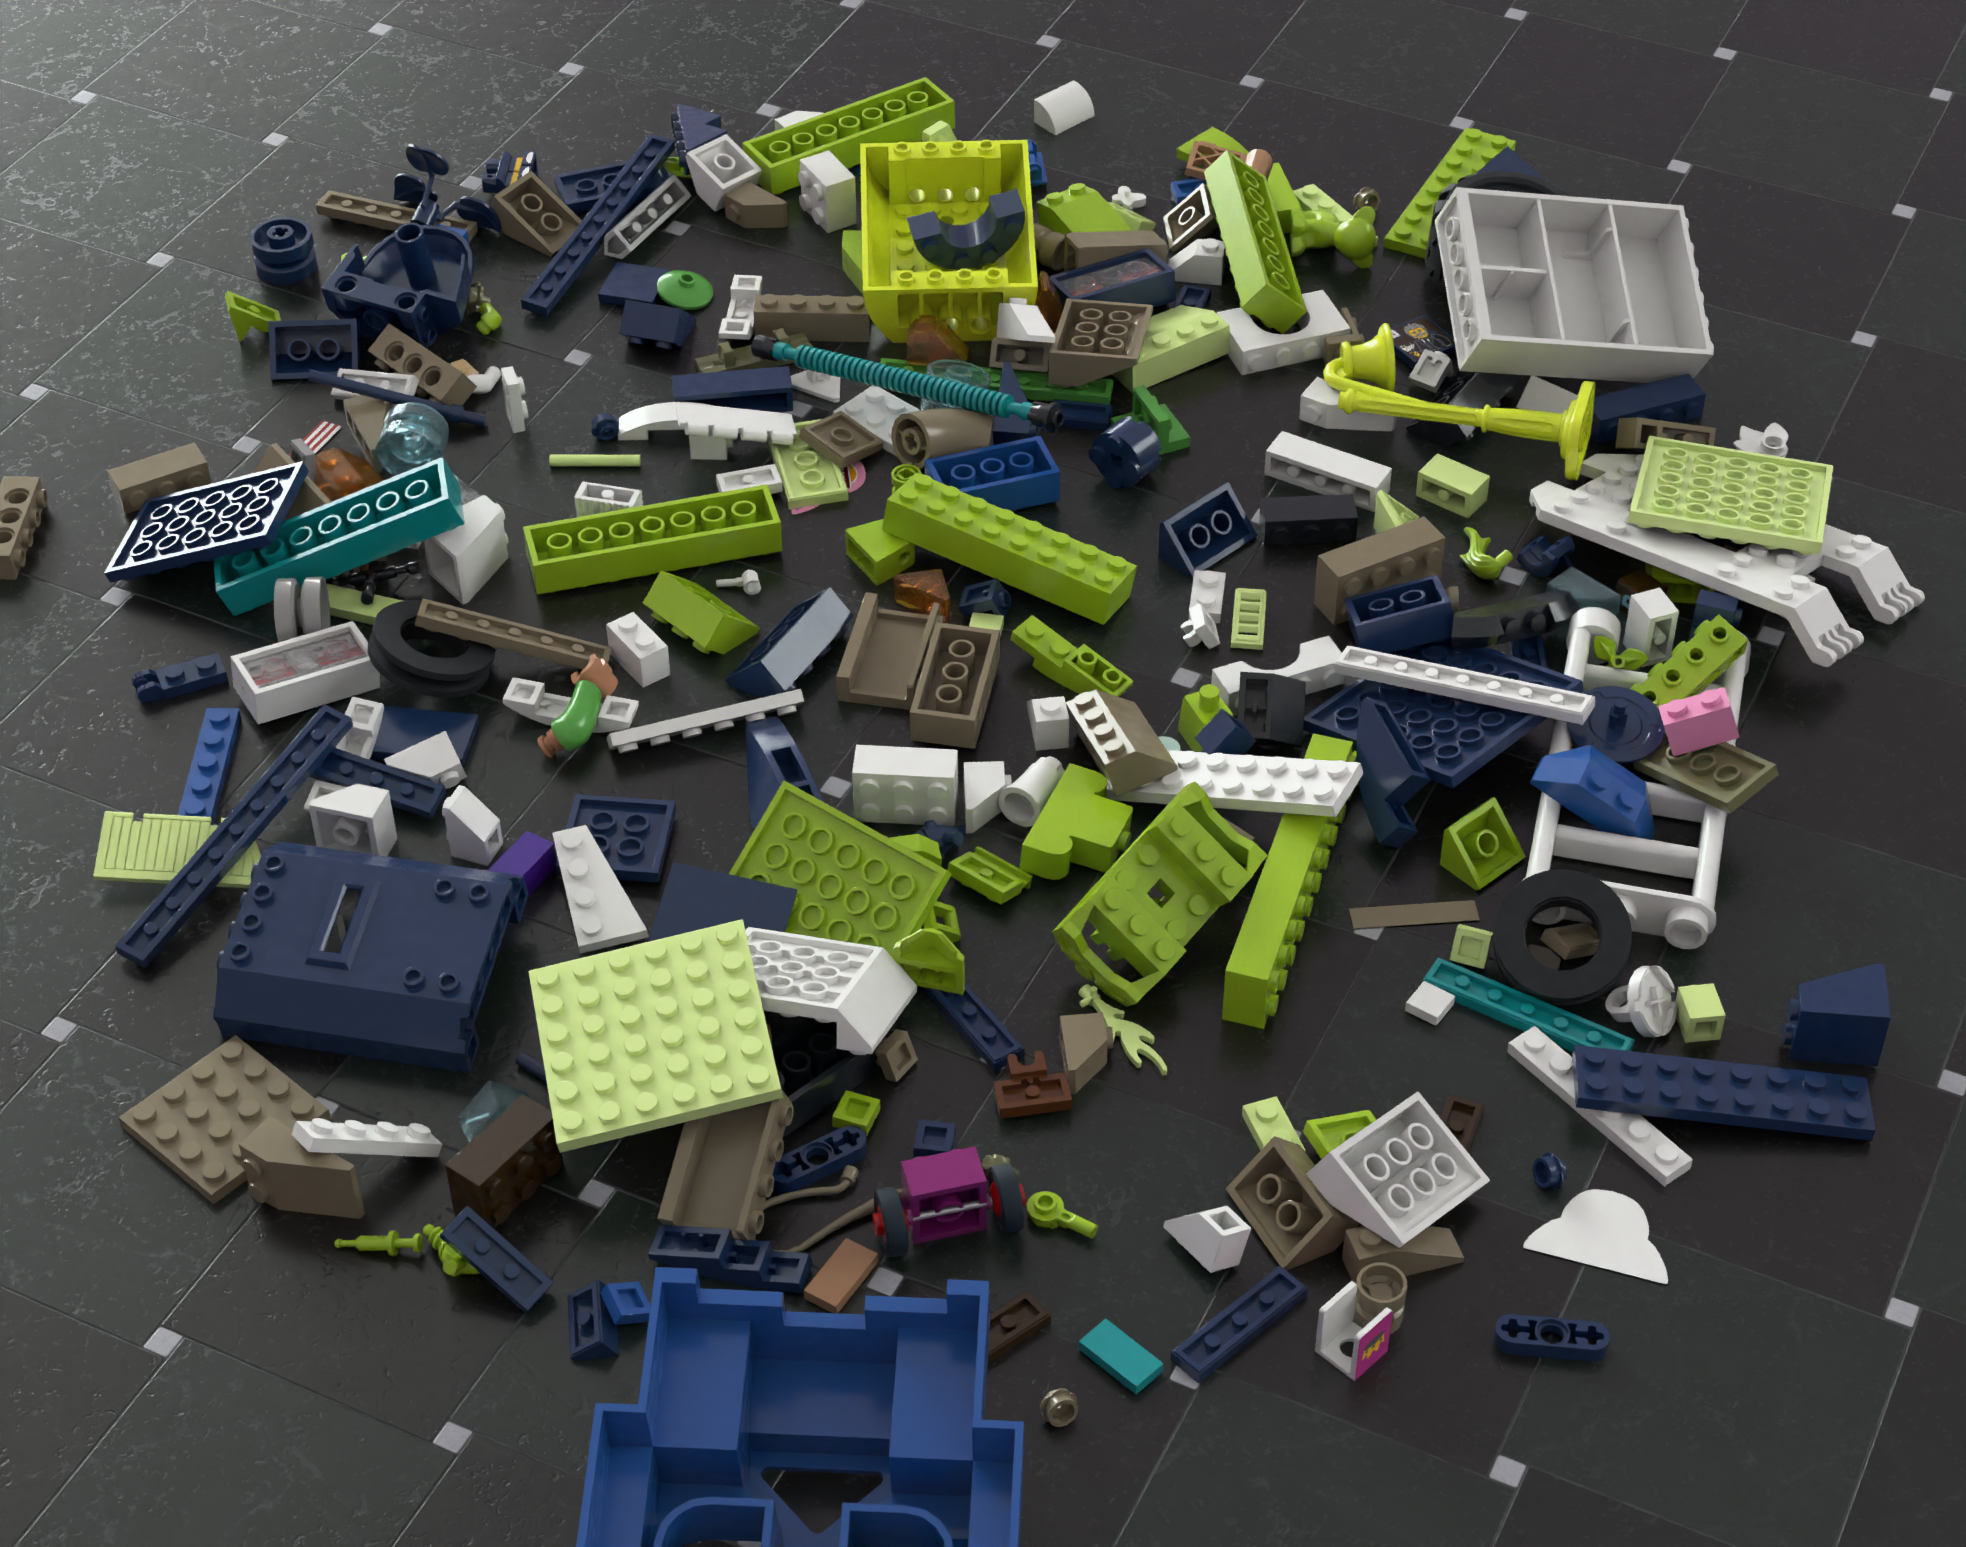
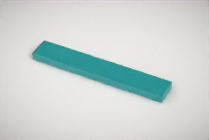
M1439 957L1423 978V981L1454 995V1002L1524 1032L1536 1026L1558 1046L1573 1052L1574 1045L1632 1051L1635 1040Z

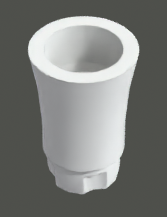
M1052 756L1041 757L1031 764L1014 783L1002 790L998 797V803L1005 817L1023 827L1033 826L1065 772L1062 768V763Z

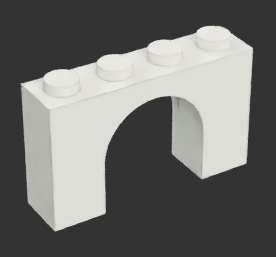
M1324 290L1302 294L1307 312L1297 321L1302 330L1292 334H1273L1260 329L1241 307L1217 312L1230 325L1228 356L1241 375L1323 358L1325 337L1349 335L1351 328Z

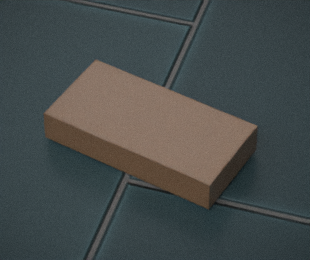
M846 1238L804 1289V1299L831 1313L838 1314L879 1262L878 1253Z

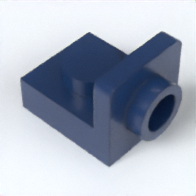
M997 578L965 586L958 608L963 616L972 615L973 612L985 613L988 610H992L995 615H1004V621H1006L1012 600L1009 592L1004 590Z

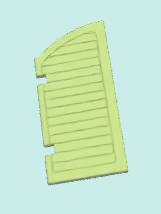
M105 811L93 878L94 880L169 884L218 826L211 825V817L144 813L142 822L133 821L134 813ZM256 841L253 842L216 887L249 888L252 868L255 863H259L261 858Z

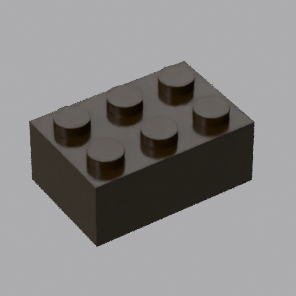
M522 1094L445 1164L453 1211L456 1215H459L468 1206L494 1229L498 1224L505 1222L510 1213L522 1201L529 1199L534 1194L536 1188L549 1176H553L559 1171L563 1164V1156L557 1146L552 1112Z

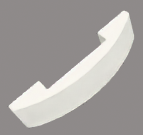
M734 275L730 289L731 301L727 316L721 322L719 338L751 339L754 333L753 311L756 295H761L762 276Z
M675 402L645 406L619 417L618 440H648L649 430L685 429L678 425L674 408ZM682 402V403L709 405V404H703V403Z
M513 677L503 697V704L523 716L551 726V721L565 711L571 698L545 693L544 683ZM607 695L604 703L600 704L597 722L592 733L612 732L629 728L638 709L639 701Z
M352 697L345 715L352 718L353 727L336 745V748L370 760L380 729L384 705ZM315 780L304 805V811L310 812L309 803L311 800L346 787Z

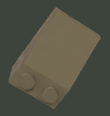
M532 171L496 194L490 203V207L495 211L500 220L501 231L505 235L550 257L558 253L582 222Z
M272 1116L268 1117L239 1144L243 1160L242 1167L245 1170L249 1185L248 1191L256 1201L260 1203L266 1202L278 1210L356 1219H360L365 1215L355 1166L334 1153L308 1152L291 1135L293 1129Z

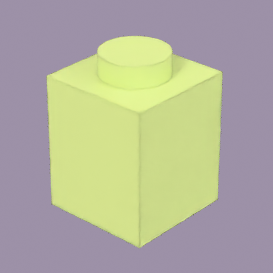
M1714 983L1678 987L1676 1019L1685 1043L1721 1039L1726 1015Z

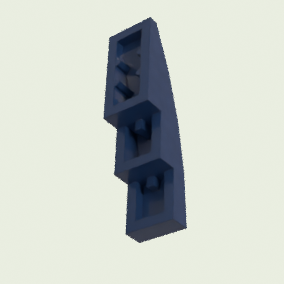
M660 1225L648 1253L651 1260L674 1268L697 1269L698 1275L755 1288L795 1293L803 1292L813 1265L809 1253L773 1251L770 1241L734 1239L731 1229Z

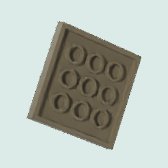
M235 1035L121 1115L119 1120L124 1130L212 1204H215L247 1181L245 1170L242 1167L243 1160L239 1144L268 1117L272 1116L292 1129L296 1121L312 1122L314 1118L330 1120L331 1117L327 1107Z

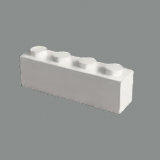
M1281 431L1266 450L1264 474L1323 495L1353 494L1355 506L1375 512L1377 493L1383 490L1388 494L1390 491L1392 468Z

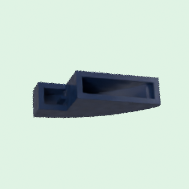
M1366 697L1361 702L1356 745V761L1361 763L1364 773L1359 780L1362 801L1379 844L1401 848L1418 833L1416 826L1403 805L1427 785L1431 778L1387 703Z

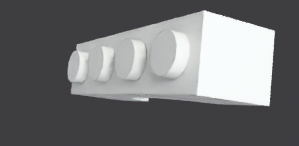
M1325 636L1301 643L1299 657L1293 664L1285 668L1263 670L1239 661L1212 669L1211 684L1219 688V696L1233 713V716L1238 715L1240 672L1274 673L1306 681L1305 695L1344 684L1345 675L1335 673L1334 663L1342 652L1330 636Z

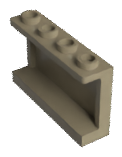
M865 592L836 676L837 700L910 710L936 622L945 623V616L940 615V603H933L930 615L879 609L878 594Z
M782 1091L783 1098L684 1123L657 1217L663 1225L731 1229L734 1239L755 1240L756 1234H759L763 1228V1207L766 1197L769 1198L773 1191L774 1177L772 1174L775 1163L779 1162L783 1155L784 1142L782 1138L786 1126L791 1124L793 1118V1105L784 1091Z

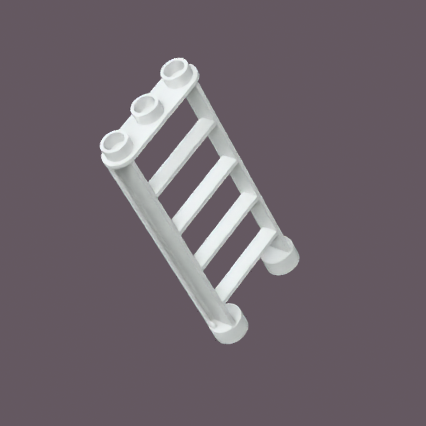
M1587 607L1577 611L1572 616L1566 638L1568 654L1564 674L1582 680L1584 691L1582 694L1591 689L1604 686L1630 689L1634 684L1638 683L1641 685L1649 678L1647 677L1648 673L1594 665L1607 662L1596 658L1593 652L1594 638L1596 636L1610 638L1616 643L1617 652L1621 633V626L1617 617L1610 611L1599 607ZM1749 640L1745 653L1703 691L1725 687L1737 728L1743 682L1750 663L1751 643ZM1555 719L1549 755L1571 750L1572 746H1577L1569 735L1567 721ZM1736 739L1727 741V743L1735 746ZM1646 782L1652 815L1701 823L1697 848L1558 824L1561 804L1541 792L1527 873L1524 879L1550 870L1552 855L1694 879L1691 896L1607 881L1602 882L1609 886L1624 904L1629 915L1632 932L1664 936L1670 944L1681 949H1694L1705 943L1707 936L1713 932L1716 926L1714 906L1727 812L1672 786ZM1565 906L1550 907L1537 913L1532 921L1544 925L1555 924L1562 919L1593 924L1591 919L1582 912Z

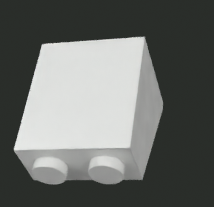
M486 495L462 505L465 524L424 541L429 574L463 605L473 598L508 559L507 544L509 540L504 529L505 513L498 503L492 502Z

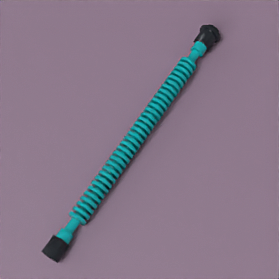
M758 334L754 338L751 346L752 354L757 358L775 362L790 359L794 360L798 368L853 380L1005 419L1009 418L1011 414L1018 415L1020 419L1030 421L1032 425L1044 428L1049 433H1054L1060 428L1065 418L1061 405L1056 402L1047 404L1034 401L1033 403L1023 402L1021 404L1015 402L1014 397L1010 394L966 385L812 346L800 345L795 349L791 348V345L779 342L777 338Z

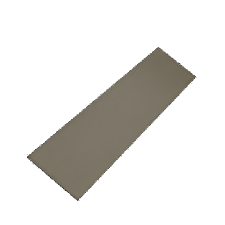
M1475 900L1349 908L1353 929L1480 920Z

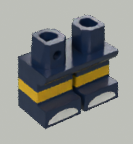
M507 151L502 152L501 159L488 158L486 163L487 174H483L482 177L483 192L498 194L530 171L538 176L536 151H524L523 158H512L511 154Z

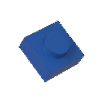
M639 1281L607 1284L600 1293L615 1325L642 1323L649 1320L650 1303Z

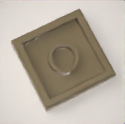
M842 411L800 429L799 434L801 440L841 469L882 450L884 443L879 437Z

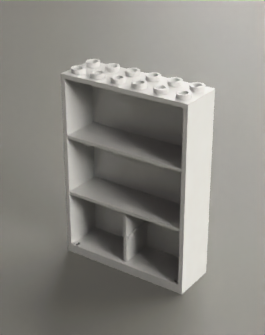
M1456 187L1435 219L1459 371L1652 383L1684 374H1689L1694 379L1713 356L1714 345L1710 341L1708 331L1709 320L1705 316L1703 306L1704 295L1700 291L1698 281L1699 270L1695 266L1694 246L1690 241L1689 221L1685 216L1683 205Z

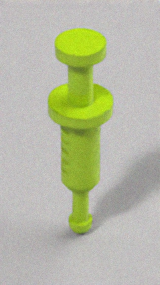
M390 1231L388 1235L359 1236L356 1240L336 1239L334 1245L336 1248L356 1247L359 1251H388L390 1256H396L399 1248H413L415 1253H421L423 1249V1236L421 1233H415L413 1238H399L397 1231Z

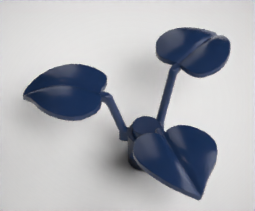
M413 144L407 146L406 156L410 164L419 171L428 172L429 175L427 186H425L421 179L409 174H398L394 180V200L420 203L410 222L434 226L436 221L442 223L445 216L454 209H457V213L462 219L477 222V226L495 230L500 234L501 223L497 214L488 204L479 199L463 196L460 199V203L454 202L440 213V207L436 203L438 195L431 188L435 174L446 175L449 171V164L443 156L431 149Z

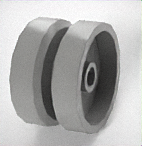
M306 577L302 588H300L295 578H279L276 580L274 588V619L278 642L330 628L329 595L324 577Z

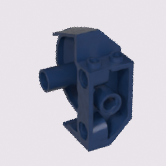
M410 222L399 226L394 234L387 236L371 250L365 260H363L358 244H354L321 289L328 309L339 319H357L362 324V337L376 340L386 326L391 324L427 349L435 341L437 334L443 336L462 322L471 287L474 259L467 240L456 231L442 226L419 225Z

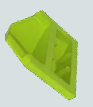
M934 928L921 929L895 943L893 948L894 960L917 986L964 994L965 957L943 932Z

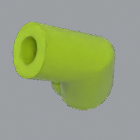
M486 302L480 306L479 313L482 316L481 320L476 323V328L483 335H488L491 330L495 331L501 325L502 319L490 303Z

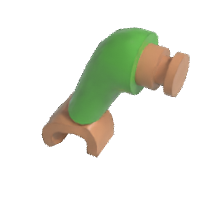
M595 653L590 656L588 665L580 674L577 671L571 674V680L575 685V689L567 708L559 717L551 721L552 729L547 731V737L541 735L537 738L541 750L549 758L556 755L555 750L561 752L566 749L571 752L588 741L597 722L601 700H605L607 695H611L618 685V679L612 673V668L603 658H598Z

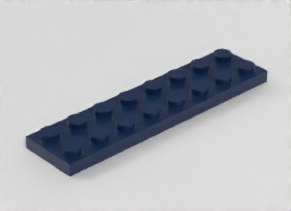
M1574 1045L1572 1063L1576 1108L1872 1141L1876 1131L1867 1077Z

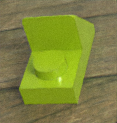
M230 291L226 292L225 299L228 312L240 342L251 326L260 332L266 333L269 332V321H281L278 310Z

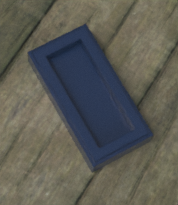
M1054 399L1053 402L1061 405L1065 415L1061 427L1105 431L1109 428L1112 405Z

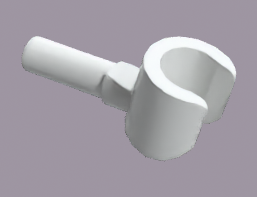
M746 570L742 577L716 580L717 588L743 586L744 591L750 595L761 591L758 574L754 570Z

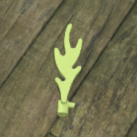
M1089 984L1082 986L1079 990V995L1083 998L1079 1002L1080 1006L1090 1005L1098 1013L1103 1012L1105 1026L1112 1027L1113 1041L1115 1036H1120L1121 1045L1130 1061L1137 1068H1140L1142 1060L1139 1058L1138 1053L1143 1054L1159 1068L1162 1075H1166L1167 1066L1162 1058L1150 1046L1141 1041L1153 1044L1155 1037L1145 1028L1133 1022L1122 1020L1124 1018V1011L1102 1001L1097 993V987H1091Z

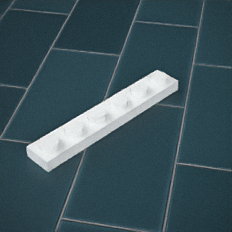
M801 689L610 733L607 736L609 750L618 749L619 754L639 749L638 744L650 741L651 746L668 743L671 741L669 736L682 734L683 739L701 735V729L714 726L715 731L734 727L733 721L746 719V723L761 720L765 719V714L777 711L778 716L788 715L797 712L796 706L801 705L804 699Z
M1536 1026L1508 1043L1507 1052L1663 1186H1666L1691 1169L1693 1159L1641 1115L1576 1108L1572 1057Z

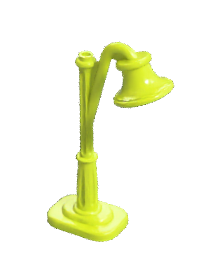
M1388 323L1382 324L1377 335L1368 342L1351 346L1349 342H1342L1340 358L1329 362L1323 370L1326 383L1330 387L1341 391L1338 398V409L1344 410L1348 415L1357 411L1481 427L1483 433H1486L1488 430L1522 438L1558 442L1561 457L1565 460L1566 479L1577 481L1591 434L1595 382L1584 381L1581 384L1577 399L1570 402L1569 408L1564 410L1563 414L1527 409L1491 408L1490 405H1485L1484 409L1426 402L1394 392L1396 379L1395 351L1392 331ZM1353 380H1364V381H1368V382L1374 383V384L1377 385L1378 387H1374V386L1367 385V384L1360 383V382L1353 381Z

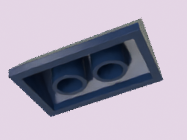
M1229 482L1224 483L1160 523L1158 558L1188 578L1194 577L1195 570H1205L1258 536Z

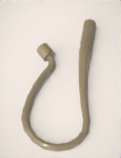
M847 1165L840 1177L841 1183L839 1185L802 1189L765 1200L763 1211L771 1206L793 1199L843 1192L848 1187L854 1185L859 1171L854 1166ZM900 1186L896 1190L902 1201V1187ZM874 1198L831 1222L800 1245L788 1250L773 1251L797 1253L805 1251L834 1231L875 1213Z

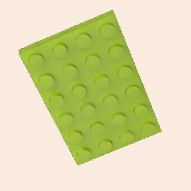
M784 780L729 873L730 875L797 889L785 933L882 947L893 959L895 943L920 930L952 875L948 870Z

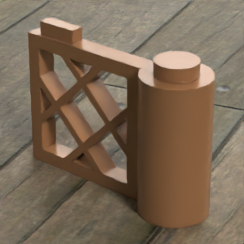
M1194 141L1184 174L1206 180L1204 171L1228 150L1264 175L1268 181L1272 167V157L1267 151L1262 149H1255L1248 154L1218 147L1216 144ZM1202 165L1205 169L1197 168V166Z

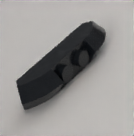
M1555 590L1457 612L1453 619L1452 648L1489 647L1550 633L1562 628L1581 607L1569 591Z

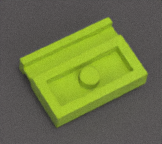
M979 846L975 848L974 853L969 851L949 862L947 869L952 873L951 877L958 880L962 885L978 891L990 901L1003 904L1020 894L1022 888L1029 889L1033 877Z

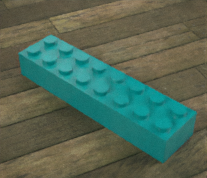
M442 457L285 520L274 542L269 547L264 549L254 548L243 551L235 556L229 554L214 559L216 593L233 616H237L274 601L275 582L279 578H295L300 588H302L306 577L322 576L325 580L336 577L341 573L361 565H366L386 555L396 553L418 542H423L428 538L453 530L465 524L459 482Z

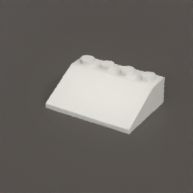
M1416 1092L1329 1152L1306 1173L1330 1205L1398 1248L1402 1247L1490 1181L1419 1092Z

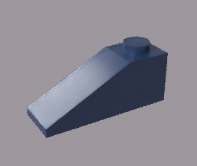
M1004 362L999 392L1012 395L1017 403L1028 402L1010 362ZM1011 414L1006 419L995 416L993 445L1037 436L1038 426H1034L1032 422L1022 420L1018 415Z

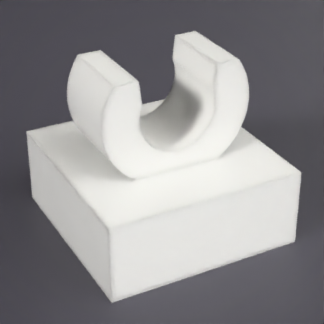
M1198 604L1190 608L1191 620L1181 625V629L1186 634L1183 638L1189 647L1199 644L1201 640L1208 649L1219 645L1220 641L1216 624L1204 607Z

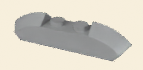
M675 174L657 187L604 236L605 255L623 259L692 196Z

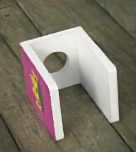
M1351 1281L1320 1308L1315 1352L1355 1381L1388 1351L1393 1311L1386 1307L1362 1329L1353 1322L1357 1284ZM1354 1342L1352 1357H1348L1341 1352L1340 1346L1343 1343Z

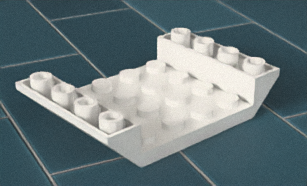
M752 927L746 929L763 1010L777 1012L784 1017L802 1016L814 1018L817 1022L821 1023L837 1022L836 1049L849 1050L850 1053L855 1055L872 1054L917 992L916 983L882 947Z

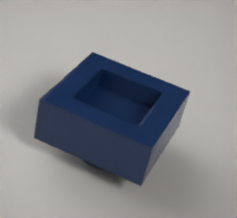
M919 1119L913 1147L914 1158L953 1150L956 1123Z

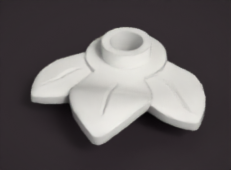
M1775 422L1770 424L1764 433L1741 426L1740 440L1734 441L1733 445L1741 451L1786 457L1788 451L1786 442L1789 436Z

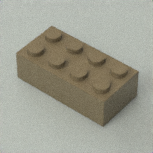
M1424 516L1318 555L1314 605L1335 626L1348 621L1344 603L1345 598L1437 575L1441 581L1446 537Z
M936 622L910 709V740L976 748L1000 660V630Z

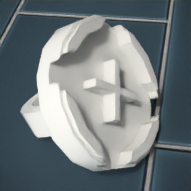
M1641 966L1634 971L1629 985L1618 987L1609 994L1605 1007L1613 1019L1617 1022H1632L1636 1030L1644 1037L1655 1038L1664 1036L1670 1032L1677 1013L1676 1001L1671 1002L1670 994L1675 992L1674 984L1668 973L1660 966ZM1628 1000L1626 1005L1620 1007L1621 1004Z

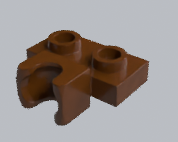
M1039 1050L1034 1053L1035 1061L1031 1065H1022L1018 1062L1016 1055H1008V1080L993 1082V1092L999 1119L1071 1110L1072 1096L1066 1072L1047 1075L1044 1054Z

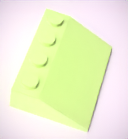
M1179 305L1154 315L1150 319L1138 364L1112 375L1133 394V388L1140 386L1148 388L1229 353L1230 325L1213 310Z

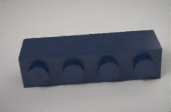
M789 366L672 375L674 402H694L770 412L793 411V393Z
M1684 374L1597 396L1594 398L1590 436L1597 444L1615 440L1617 438L1619 418L1638 417L1676 423L1701 418L1706 393L1689 374Z

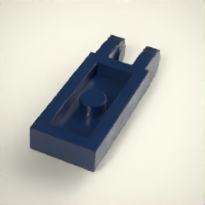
M217 652L182 663L172 664L155 671L150 669L138 671V673L132 675L131 684L137 690L135 693L137 698L141 702L149 703V701L163 698L169 699L228 682V677L220 655Z

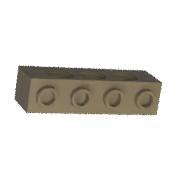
M391 324L386 326L368 349V352L376 358L374 364L384 372L389 373L392 370L395 374L415 375L419 379L415 393L423 399L428 395L430 396L429 401L452 406V404L462 406L477 387L461 371Z
M3 476L1 481L0 579L16 580L20 568L25 566L27 549L33 544V533L35 528L40 526L41 512L48 504V493L46 489H43L40 477Z

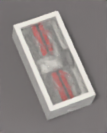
M353 621L230 656L233 687L257 724L381 688L380 673L373 666L368 656V642Z

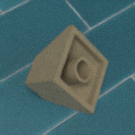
M1204 183L1163 217L1169 249L1172 252L1209 235L1213 230L1219 228V224L1215 219L1216 213L1211 204V195Z

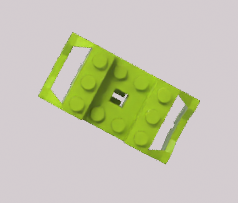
M1194 781L1183 787L1052 933L1061 950L1075 964V968L1081 976L1091 980L1107 996L1129 1007L1138 1003L1168 973L1187 951L1184 946L1220 906L1230 902L1253 877L1260 864L1268 855L1255 842L1238 834L1213 808L1207 793ZM1237 861L1245 864L1246 867L1243 868ZM1153 886L1164 895L1161 900L1157 896L1152 899L1148 895ZM1088 920L1096 928L1090 938L1097 945L1105 943L1110 948L1106 954L1114 962L1125 958L1144 978L1131 983L1115 974L1088 947L1081 933L1086 921Z

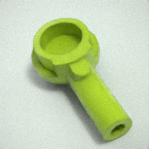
M1042 1191L1033 1194L1028 1199L1027 1214L1035 1225L1052 1229L1058 1226L1070 1228L1091 1239L1096 1235L1098 1225L1065 1210L1064 1202L1057 1194Z

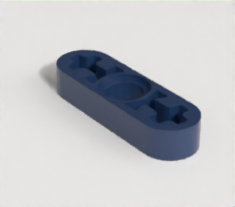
M844 1126L782 1155L781 1160L775 1163L772 1174L774 1177L773 1191L784 1194L800 1190L844 1169L847 1165L859 1162L867 1153L865 1132L856 1126ZM813 1155H823L828 1159L820 1165H814L807 1161Z
M1506 1314L1496 1321L1493 1341L1495 1346L1506 1354L1595 1362L1606 1356L1610 1333L1604 1325L1595 1321ZM1507 1331H1515L1516 1338L1509 1337ZM1529 1332H1534L1533 1340H1529ZM1554 1332L1562 1338V1341L1556 1344L1547 1343L1542 1339L1541 1334ZM1570 1335L1574 1336V1344L1569 1343ZM1586 1338H1593L1596 1345L1588 1344V1339Z

